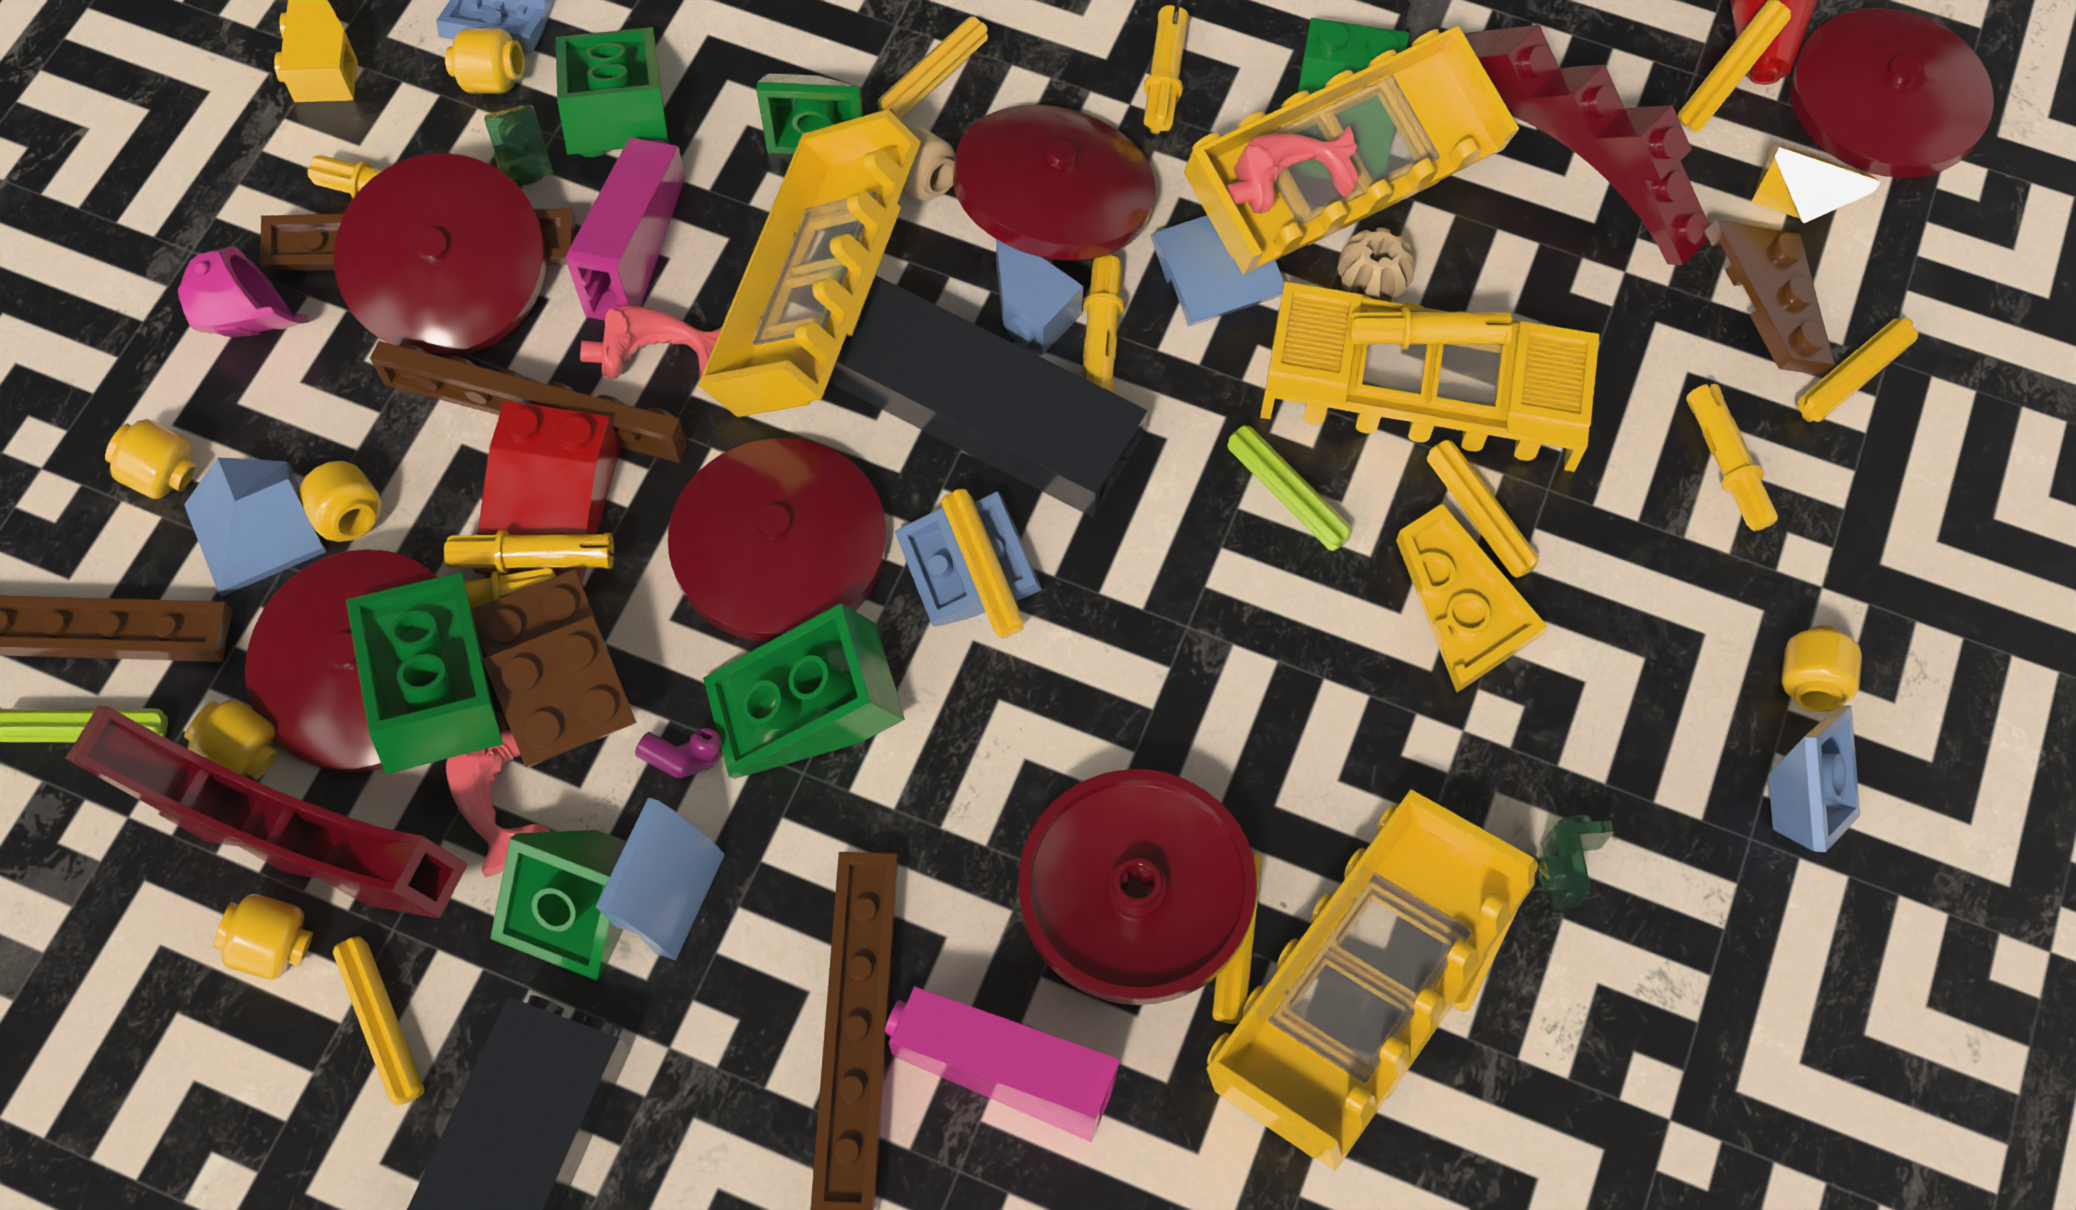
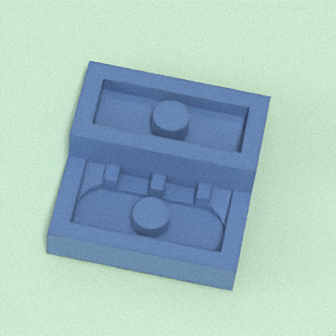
M450 0L436 20L438 34L441 38L454 40L456 34L465 28L498 27L506 30L513 40H517L523 51L532 53L544 31L554 0Z
M1208 215L1154 232L1150 235L1166 282H1172L1188 327L1282 296L1284 281L1276 261L1274 260L1243 275L1235 260L1228 253Z
M997 491L974 502L1015 601L1041 591L1042 588L1002 496ZM943 507L895 530L896 537L930 622L934 627L986 613Z
M648 798L600 896L596 908L615 927L637 934L655 954L676 960L725 854L712 840L684 817L660 801Z

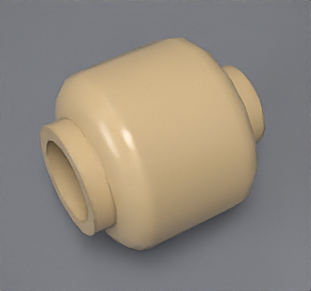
M909 126L907 128L921 141V144L902 191L919 201L932 200L946 193L952 187L956 153L950 143L921 126Z

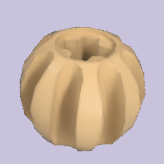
M1377 228L1376 232L1363 230L1352 236L1348 245L1340 253L1338 274L1342 277V287L1346 292L1363 294L1375 300L1393 302L1399 299L1414 279L1415 259L1412 257L1411 246L1402 236H1394L1390 234L1391 230L1386 228Z

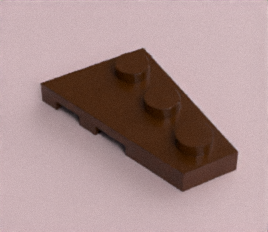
M1715 220L1704 232L1711 245H1721L1731 265L1725 271L1733 286L1743 285L1755 309L1752 310L1750 317L1778 368L1816 375L1824 374L1835 363L1800 234Z

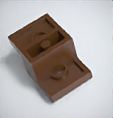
M575 569L472 609L478 638L486 655V658L482 659L526 768L637 724L617 675L618 672Z

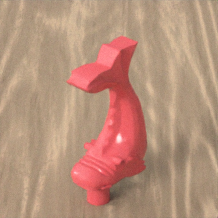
M1347 127L1338 139L1329 142L1287 133L1265 134L1251 139L1234 166V173L1240 182L1229 184L1226 187L1235 205L1248 202L1254 213H1267L1274 204L1273 185L1277 181V175L1281 174L1283 168H1289L1290 165H1296L1299 161L1306 162L1310 159H1315L1324 164L1336 189L1343 197H1347L1358 181L1356 169L1350 161L1358 146L1354 142L1351 127Z
M622 306L615 310L610 308L605 315L603 342L582 341L580 361L602 363L603 376L615 379L621 374L625 362L631 361V354L635 353L638 348H643L647 344L655 345L657 343L686 344L698 356L699 377L701 378L721 328L711 332L701 331L672 315L640 306Z
M497 712L503 745L448 758L446 762L448 784L458 809L468 824L489 844L488 854L482 866V873L485 878L504 871L509 840L515 833L550 832L546 825L532 824L519 828L504 829L495 823L496 811L492 808L494 801L491 798L493 793L491 784L495 781L494 776L502 774V767L505 762L508 763L510 759L513 760V757L521 755L512 732L507 730L504 716L500 712Z

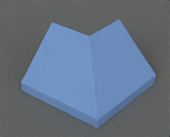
M217 457L184 504L218 593L221 596H225L326 552L319 533L311 525L298 496V482L290 464L286 461Z
M1839 705L1812 729L1768 774L1773 830L1812 851L1827 852L1860 817L1852 705Z

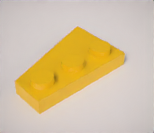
M1440 504L1399 531L1396 539L1457 693L1544 634L1548 626L1443 504Z

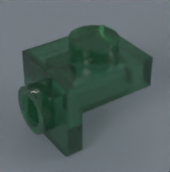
M525 104L487 114L484 117L498 169L510 177L516 184L530 185L541 180L544 175L554 173L532 104Z
M1586 815L1567 817L1559 820L1557 825L1553 826L1541 843L1544 857H1541L1539 860V878L1542 889L1545 892H1551L1554 910L1577 908L1591 892L1583 851L1598 850L1603 847L1613 834L1611 821L1592 822V818Z

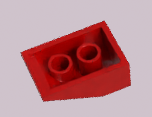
M504 401L489 447L477 535H496L500 529L507 530L509 535L597 534L621 449L610 416ZM472 568L476 574L489 576L492 575L493 571H498L497 568ZM509 568V571L502 575L543 568ZM551 568L556 576L575 569L581 584H583L587 568Z

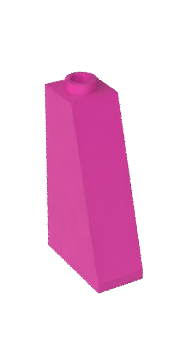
M630 137L565 258L585 317L605 321V315L610 308L615 310L622 306L642 307L686 177L678 146L669 145L661 140L647 141Z
M914 987L907 1003L901 1000L897 1001L885 1027V1033L891 1036L889 1045L893 1057L1091 1143L1114 1090L1120 1063L1119 1059L917 987Z

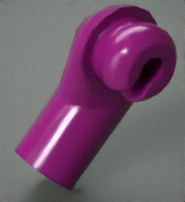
M707 728L698 729L697 734H693L690 737V741L677 746L652 732H647L640 739L635 750V756L675 778H683L713 768L722 756V742L718 733Z

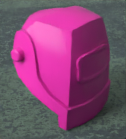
M234 246L216 249L194 257L190 260L184 272L182 283L178 288L179 299L190 327L201 333L219 334L225 337L260 335L261 332L271 329H285L310 322L306 315L292 314L268 278Z

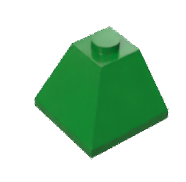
M768 73L757 82L756 92L767 153L794 154L802 134L863 117L860 86L821 76L802 75L799 73Z
M598 830L515 833L509 840L490 939L597 981L602 976L623 929L615 927L596 908V905L627 841Z

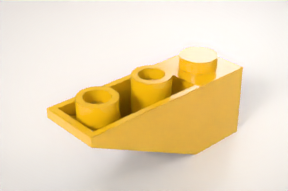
M288 0L287 12L280 15V31L283 38L282 51L276 52L274 59L278 80L285 82L294 102L354 100L358 60L345 30L328 0Z

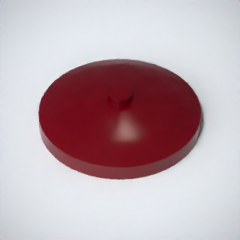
M1859 9L1838 15L1823 23L1805 41L1794 62L1789 83L1790 97L1795 114L1809 136L1820 147L1836 159L1856 169L1894 178L1928 176L1944 171L1959 163L1973 150L1986 131L1991 120L1994 104L1992 84L1987 70L1976 53L1965 41L1931 19L1897 9Z
M1021 105L998 110L979 119L961 138L953 167V186L958 201L967 215L982 230L1014 249L1049 259L1087 260L1103 257L1123 249L1132 243L1144 230L1155 199V179L1151 167L1142 152L1131 140L1114 127L1095 117L1057 106Z
M451 153L425 154L395 163L374 176L359 190L346 208L340 221L334 244V269L337 284L344 301L356 319L382 342L397 346L401 343H409L423 349L428 354L447 359L450 356L462 357L482 351L498 343L517 328L534 306L541 292L547 268V246L544 230L534 207L520 187L502 171L486 162L465 155Z
M774 438L746 443L719 455L707 463L694 475L681 492L674 506L668 528V553L671 567L686 600L696 612L715 627L734 636L759 642H770L840 603L856 611L876 586L887 552V530L883 507L875 488L866 475L840 453L820 444L799 439Z
M372 549L351 550L325 557L310 564L290 578L273 595L260 614L253 629L246 655L245 677L252 709L272 723L275 729L273 741L292 756L324 770L339 773H365L383 769L368 731L346 599L439 578L437 575L419 562L394 552Z
M1128 769L1103 773L1073 786L1051 803L1042 813L1027 838L1019 866L1018 888L1022 917L1028 935L1043 960L1054 972L1072 986L1093 997L1120 1004L1148 1005L1172 1001L1200 989L1213 980L1232 961L1242 946L1252 921L1257 895V877L1252 851L1247 838L1238 822L1219 800L1203 788L1179 776L1154 770Z

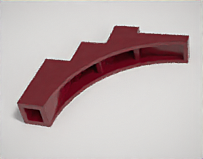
M1540 25L1463 33L1512 117L1549 134L1598 171L1628 202L1642 220L1668 265H1684L1708 240L1704 230L1710 225L1681 163V160L1692 148L1673 105L1625 108L1605 64L1559 68Z
M97 706L65 758L160 811L158 815L206 842L238 846L284 873L321 879L367 906L440 918L468 866V863L421 835L399 832L343 816L247 778L157 734L109 706Z

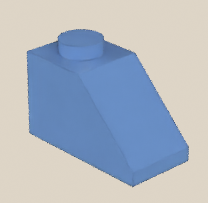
M996 239L997 274L1003 327L1015 342L1022 346L1029 345L1044 355L1082 315L1083 286L1042 257L1024 253Z

